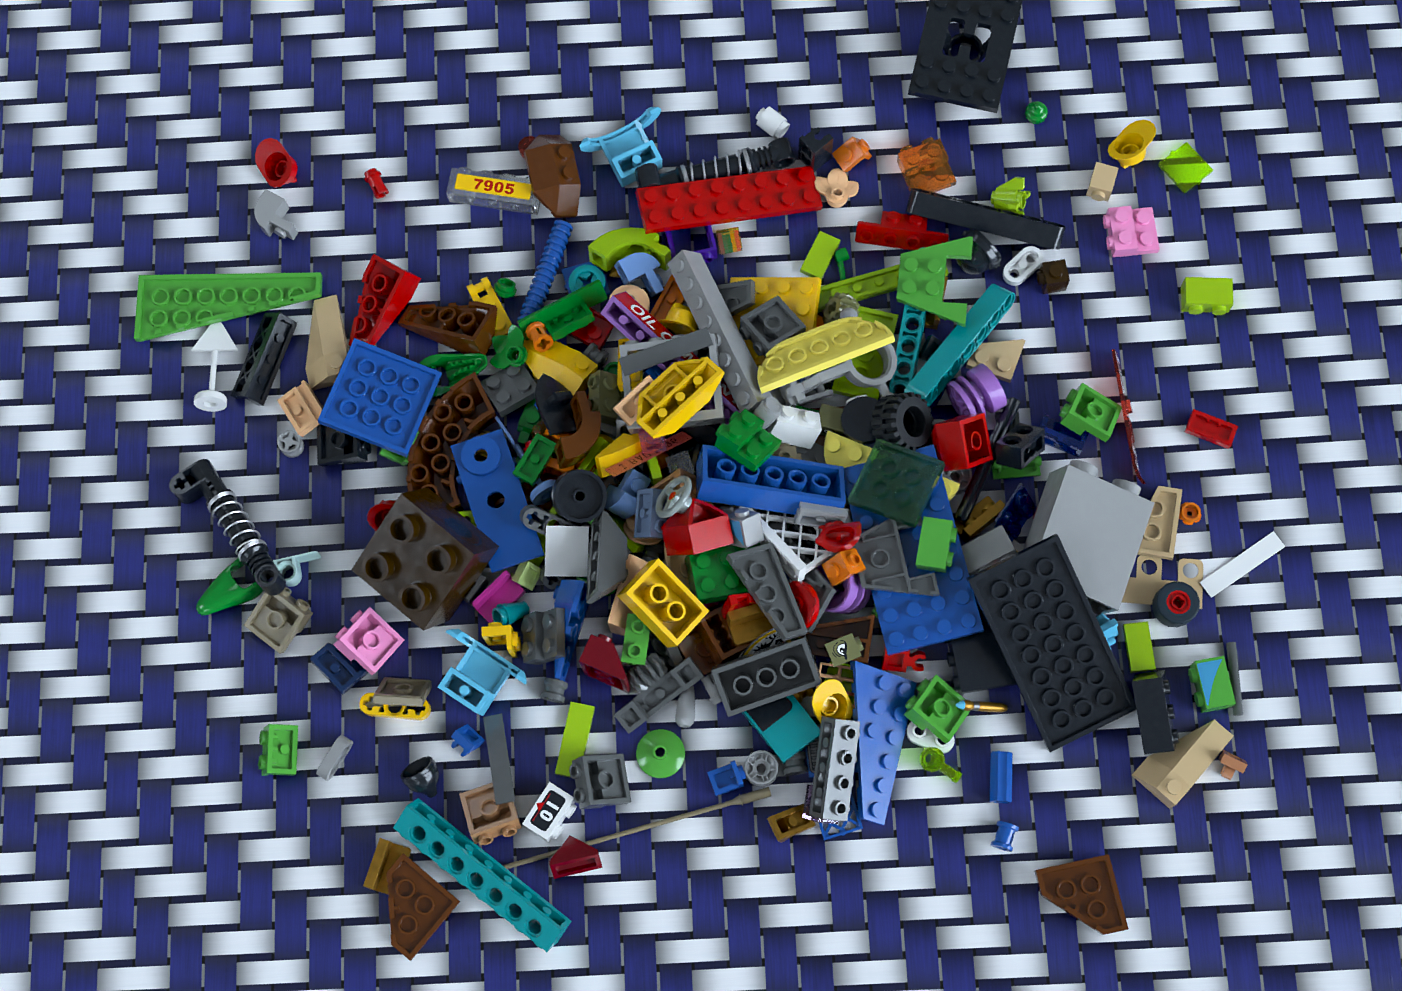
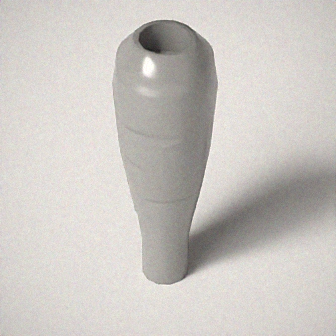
M693 685L679 695L675 721L679 727L689 728L694 723L695 693Z

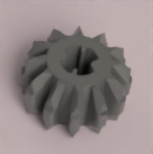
M651 653L646 657L645 665L637 664V666L632 667L627 672L626 677L633 688L638 692H643L667 673L668 667L662 657L657 653Z

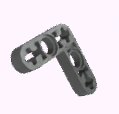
M526 505L522 508L519 515L521 522L526 527L543 535H546V526L551 520H557L558 526H579L535 505ZM534 513L538 518L542 519L541 523L534 519L529 521L527 515ZM545 564L539 575L541 582L549 589H555L557 585L560 586L561 580L565 578V576H556L555 580L551 579L549 581L547 576H544Z

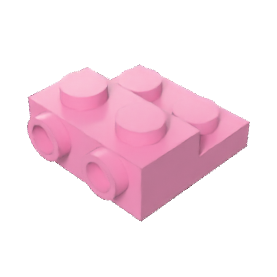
M1131 206L1108 208L1106 215H1103L1104 229H1108L1109 235L1106 238L1107 249L1111 250L1112 258L1159 252L1160 248L1152 207L1132 209Z
M369 607L364 612L359 610L350 619L353 624L349 628L344 626L334 636L338 640L333 645L350 661L355 659L368 673L373 675L403 643L404 639Z

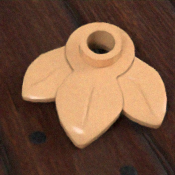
M839 168L831 170L828 178L815 177L814 183L817 192L826 196L827 203L831 207H842L848 201V198L858 193V182L848 181L846 173Z

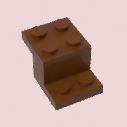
M723 606L707 613L677 646L683 660L690 656L705 676L712 673L711 669L713 666L738 658L752 643L735 645L727 620L723 618L721 612Z

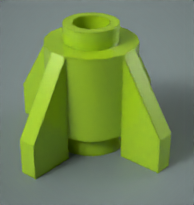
M1014 177L998 186L995 191H992L991 204L995 208L1024 215V210L1019 209L1025 208L1026 199L1030 196V191H1022L1025 189V177Z

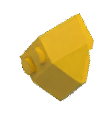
M708 357L674 362L639 394L637 424L653 439L675 433L710 401L725 374L724 371Z

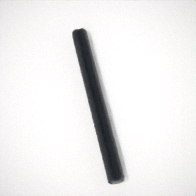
M1014 397L1007 400V404L1003 408L990 437L993 460L977 465L955 513V519L962 523L969 520L996 460L994 446L1000 438L1008 433L1021 405V402Z

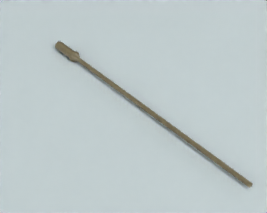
M769 787L742 795L739 794V796L730 801L589 840L584 843L594 845L730 805L743 806L746 803L771 797ZM557 850L502 866L510 869L552 857Z

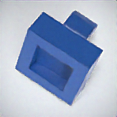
M466 724L455 730L451 736L455 740L452 742L451 747L454 749L460 745L464 749L461 753V756L464 757L479 748L485 740Z

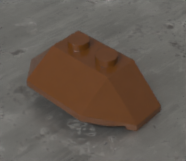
M538 135L524 151L532 193L551 211L555 218L577 217L581 183L572 144L561 135Z

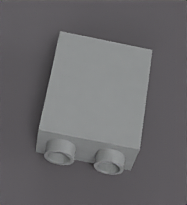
M1071 460L1070 464L1049 473L1023 549L1057 534L1094 614L1100 615L1102 613L1118 611L1154 502L1140 497L1141 488L1135 483L1123 479H1114L1111 484L1096 477L1098 468L1094 465L1080 460Z

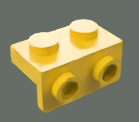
M491 622L488 623V626L481 627L482 638L488 646L507 645V650L511 657L517 658V651H521L520 636L518 637V632H515L511 625Z

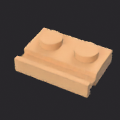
M303 380L301 385L295 386L277 400L294 429L301 437H304L319 425L318 418L323 409L309 384Z

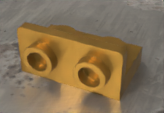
M986 496L974 506L969 520L964 523L958 520L955 521L958 534L968 543L1003 515L1007 506L1001 500L995 503L989 496Z

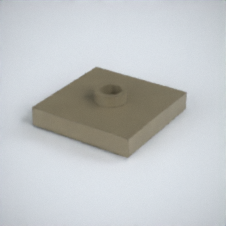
M384 677L373 695V704L422 707L431 691L432 681Z

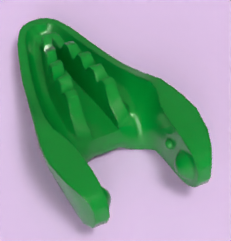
M479 353L436 354L423 359L419 364L432 369L443 367L446 371L449 386L436 388L432 397L434 399L445 395L450 390V387L475 372L478 375L487 367L488 359L486 355Z
M239 559L224 569L199 599L196 610L200 615H209L249 602L263 592V589L256 582L247 588H242L234 580L231 573L244 566Z

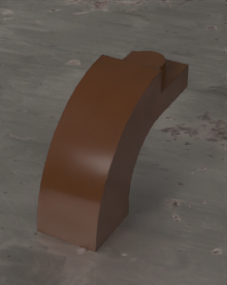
M585 390L576 391L570 401L576 423V432L570 436L560 437L554 447L560 469L571 467L580 462L589 453L600 433V411L591 412L592 404L590 399H587Z

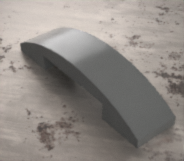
M689 656L669 670L652 686L635 696L618 710L614 716L629 734L705 675Z

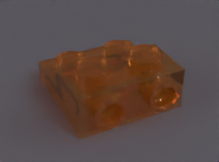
M933 137L927 138L921 142L920 146L914 148L912 145H907L898 153L897 163L909 191H911V188H918L937 192L956 185L955 176L948 163L949 157L940 138L934 140Z

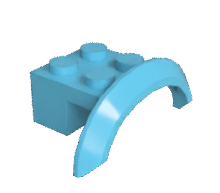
M650 107L646 109L639 118L610 134L598 138L587 137L583 139L579 146L581 151L594 152L602 150L621 187L636 181L635 169L643 164L654 163L657 165L658 170L662 169V158L652 140L649 141L643 130L660 115L661 108Z
M459 629L446 631L447 634L469 648L457 667H450L438 688L481 716L485 714L510 674L525 685L527 684L524 671Z

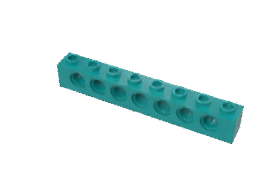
M419 798L405 807L393 828L400 833L401 837L409 840L422 854L430 857L442 870L451 874L459 884L467 887L479 900L488 904L499 916L504 917L514 925L517 931L525 934L537 947L548 952L558 943L572 922Z

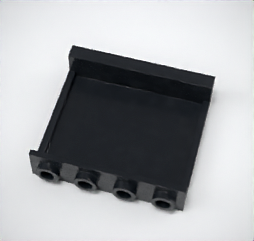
M977 599L976 603L984 632L944 642V644L948 643L949 652L946 654L949 667H953L954 676H951L952 687L961 696L964 693L1017 685Z

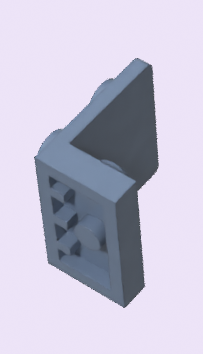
M649 488L637 490L634 538L663 539L661 527L670 517L660 518L655 511L657 499L663 489ZM668 496L666 497V499H665V501H664L663 509H664V507H665V505H666V503H667V498H668Z

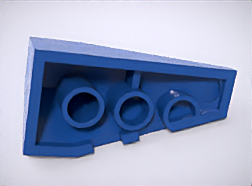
M561 580L560 586H556L553 594V599H555L554 608H565V657L555 660V678L564 682L589 607V603H586L587 584L581 580Z

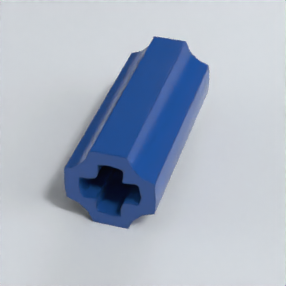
M992 751L991 803L1009 804L1012 802V752Z

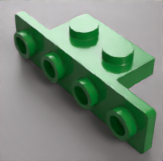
M597 279L518 320L517 324L524 333L525 340H529L525 333L526 328L533 322H542L549 335L553 338V341H556L595 321L593 313L589 308L606 300L607 295L601 281Z

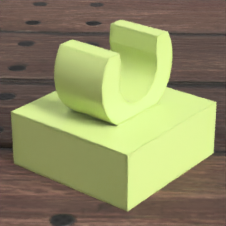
M529 561L517 564L518 568L515 574H510L512 581L533 591L542 569Z

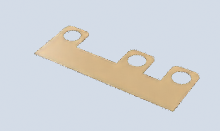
M1142 555L1137 558L1136 578H1129L1122 602L1152 605L1156 592L1167 583L1174 582L1161 580V558ZM1183 558L1178 562V582H1184L1192 586L1198 594L1200 609H1202L1203 586L1200 582L1203 580V563L1197 559ZM1145 560H1153L1156 563L1157 570L1154 574L1148 575L1142 571L1141 566ZM1188 563H1193L1198 567V575L1194 578H1188L1183 573V567Z

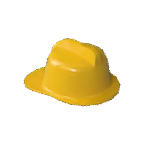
M1138 120L1130 123L1109 145V156L1116 159L1124 169L1140 163L1145 158L1147 146L1156 135L1155 125L1148 120Z
M674 303L666 318L659 320L665 328L671 330L676 335H686L697 331L698 328L689 307L680 303Z
M828 679L816 688L812 697V710L820 724L822 716L851 719L853 706L840 681Z

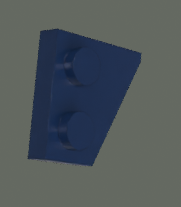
M327 643L310 658V662L342 695L368 674L355 659L350 661L331 643Z

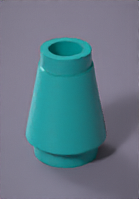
M525 601L498 604L492 610L493 621L501 622L502 625H511L524 615L529 614V606Z

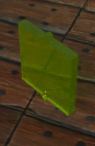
M1187 142L1177 150H1172L1170 155L1158 164L1184 194L1196 184L1200 185L1202 180L1213 172V169Z

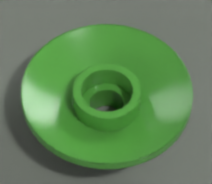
M664 729L653 730L644 735L638 743L636 758L640 768L647 775L654 778H667L677 773L682 767L685 759V748L681 739L673 732ZM659 748L665 750V754L662 757L656 755V750Z

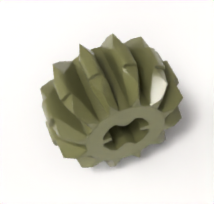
M837 292L834 297L830 296L829 302L825 304L826 307L822 311L824 314L822 319L825 324L840 319V312L847 307L855 309L857 314H859L860 304L856 302L853 296Z

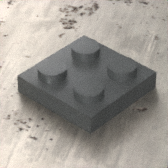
M510 365L480 382L501 418L535 399L537 384L524 365L520 367Z

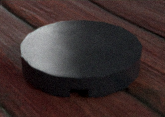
M867 396L857 397L849 401L843 408L841 427L849 439L860 444L875 442L876 437L872 434L873 426H871V420H873L871 414L875 410V404L879 402L877 399Z

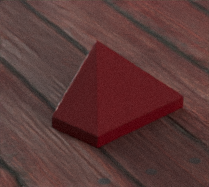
M571 835L549 860L554 879L603 868L598 850Z

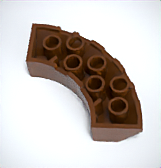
M475 372L450 387V390L441 399L438 398L435 406L423 418L418 429L419 434L414 445L412 444L408 456L406 475L408 492L428 487L457 512L464 511L460 501L456 479L459 471L450 446L476 437L485 428L496 422V413Z

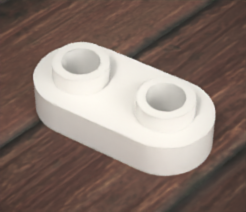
M1028 246L1020 251L1005 265L1002 274L1004 281L1012 286L1023 283L1041 266L1043 260L1041 250L1034 246ZM1032 258L1034 262L1029 263L1026 259ZM1010 273H1016L1018 277L1014 278Z
M910 722L906 729V735L910 742L935 753H948L954 746V736L948 743L942 745L938 742V737L928 728L923 730L924 733L922 735H917L915 733L917 726Z

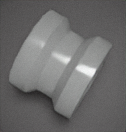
M293 430L283 431L277 438L279 449L289 458L299 456L304 450L303 440Z

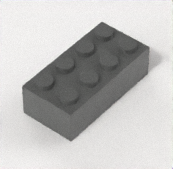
M806 635L786 640L718 664L711 669L728 717L822 683Z

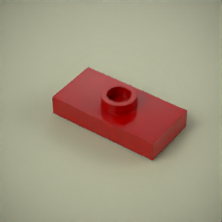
M1193 409L1184 432L1229 449L1238 426Z

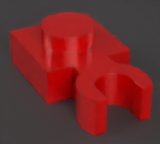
M884 646L881 668L882 670L906 673L907 666H910L915 671H923V664H917L915 661L920 658L926 659V655L923 651H915L911 654L909 650L888 656L886 646Z

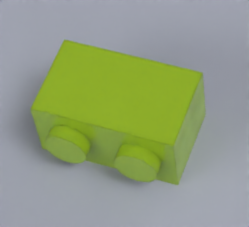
M1185 277L1181 284L1182 312H1189V314L1193 315L1203 312L1223 315L1228 313L1233 306V278Z

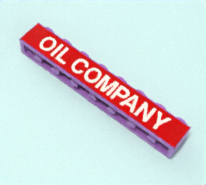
M626 291L613 295L601 311V314L629 340H637L641 343L649 342L648 340L654 337H661L665 340L672 339V336H674ZM691 352L657 366L665 371L674 362L699 358ZM721 379L725 415L724 424L728 425L732 414L735 411L740 413L725 381ZM714 394L710 401L703 406L705 410L715 409Z

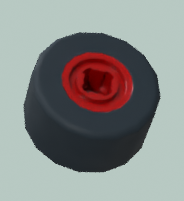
M1174 581L1167 583L1156 592L1152 600V610L1155 617L1160 623L1168 627L1178 628L1186 625L1196 617L1200 609V599L1197 592L1192 586L1184 582Z

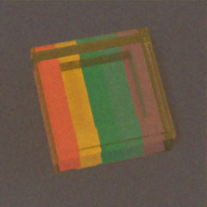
M738 227L716 231L720 255L742 251Z

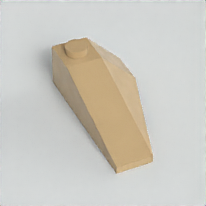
M337 295L316 299L313 303L305 369L309 386L312 390H317L334 385L349 351Z
M1214 719L1180 738L1179 743L1176 744L1175 751L1153 753L1148 756L1132 776L1170 809L1194 785L1232 739L1233 735Z

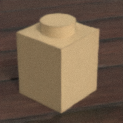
M1096 162L1086 196L1096 201L1108 202L1119 168Z

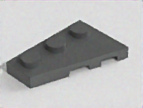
M753 280L717 285L732 316L755 305V282Z

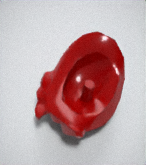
M834 521L820 525L818 528L821 529V532L815 539V543L833 553L849 550L860 539L862 533L861 523L859 521L850 523Z

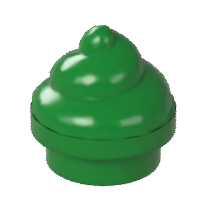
M1035 101L1027 105L1025 116L1030 123L1039 124L1047 118L1048 109L1042 102Z

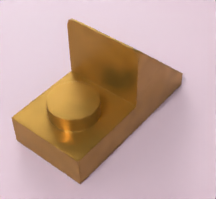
M805 803L767 818L777 841L781 843L796 834L816 826L812 816H809V810Z

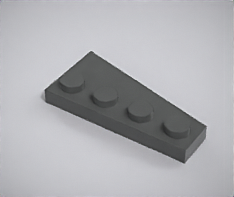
M772 542L726 556L727 561L782 641L807 634V627Z

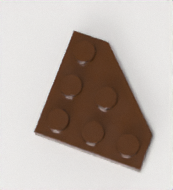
M403 853L387 871L391 945L408 960L412 961L461 901Z
M1109 854L1034 871L1040 895L1101 935L1129 929Z

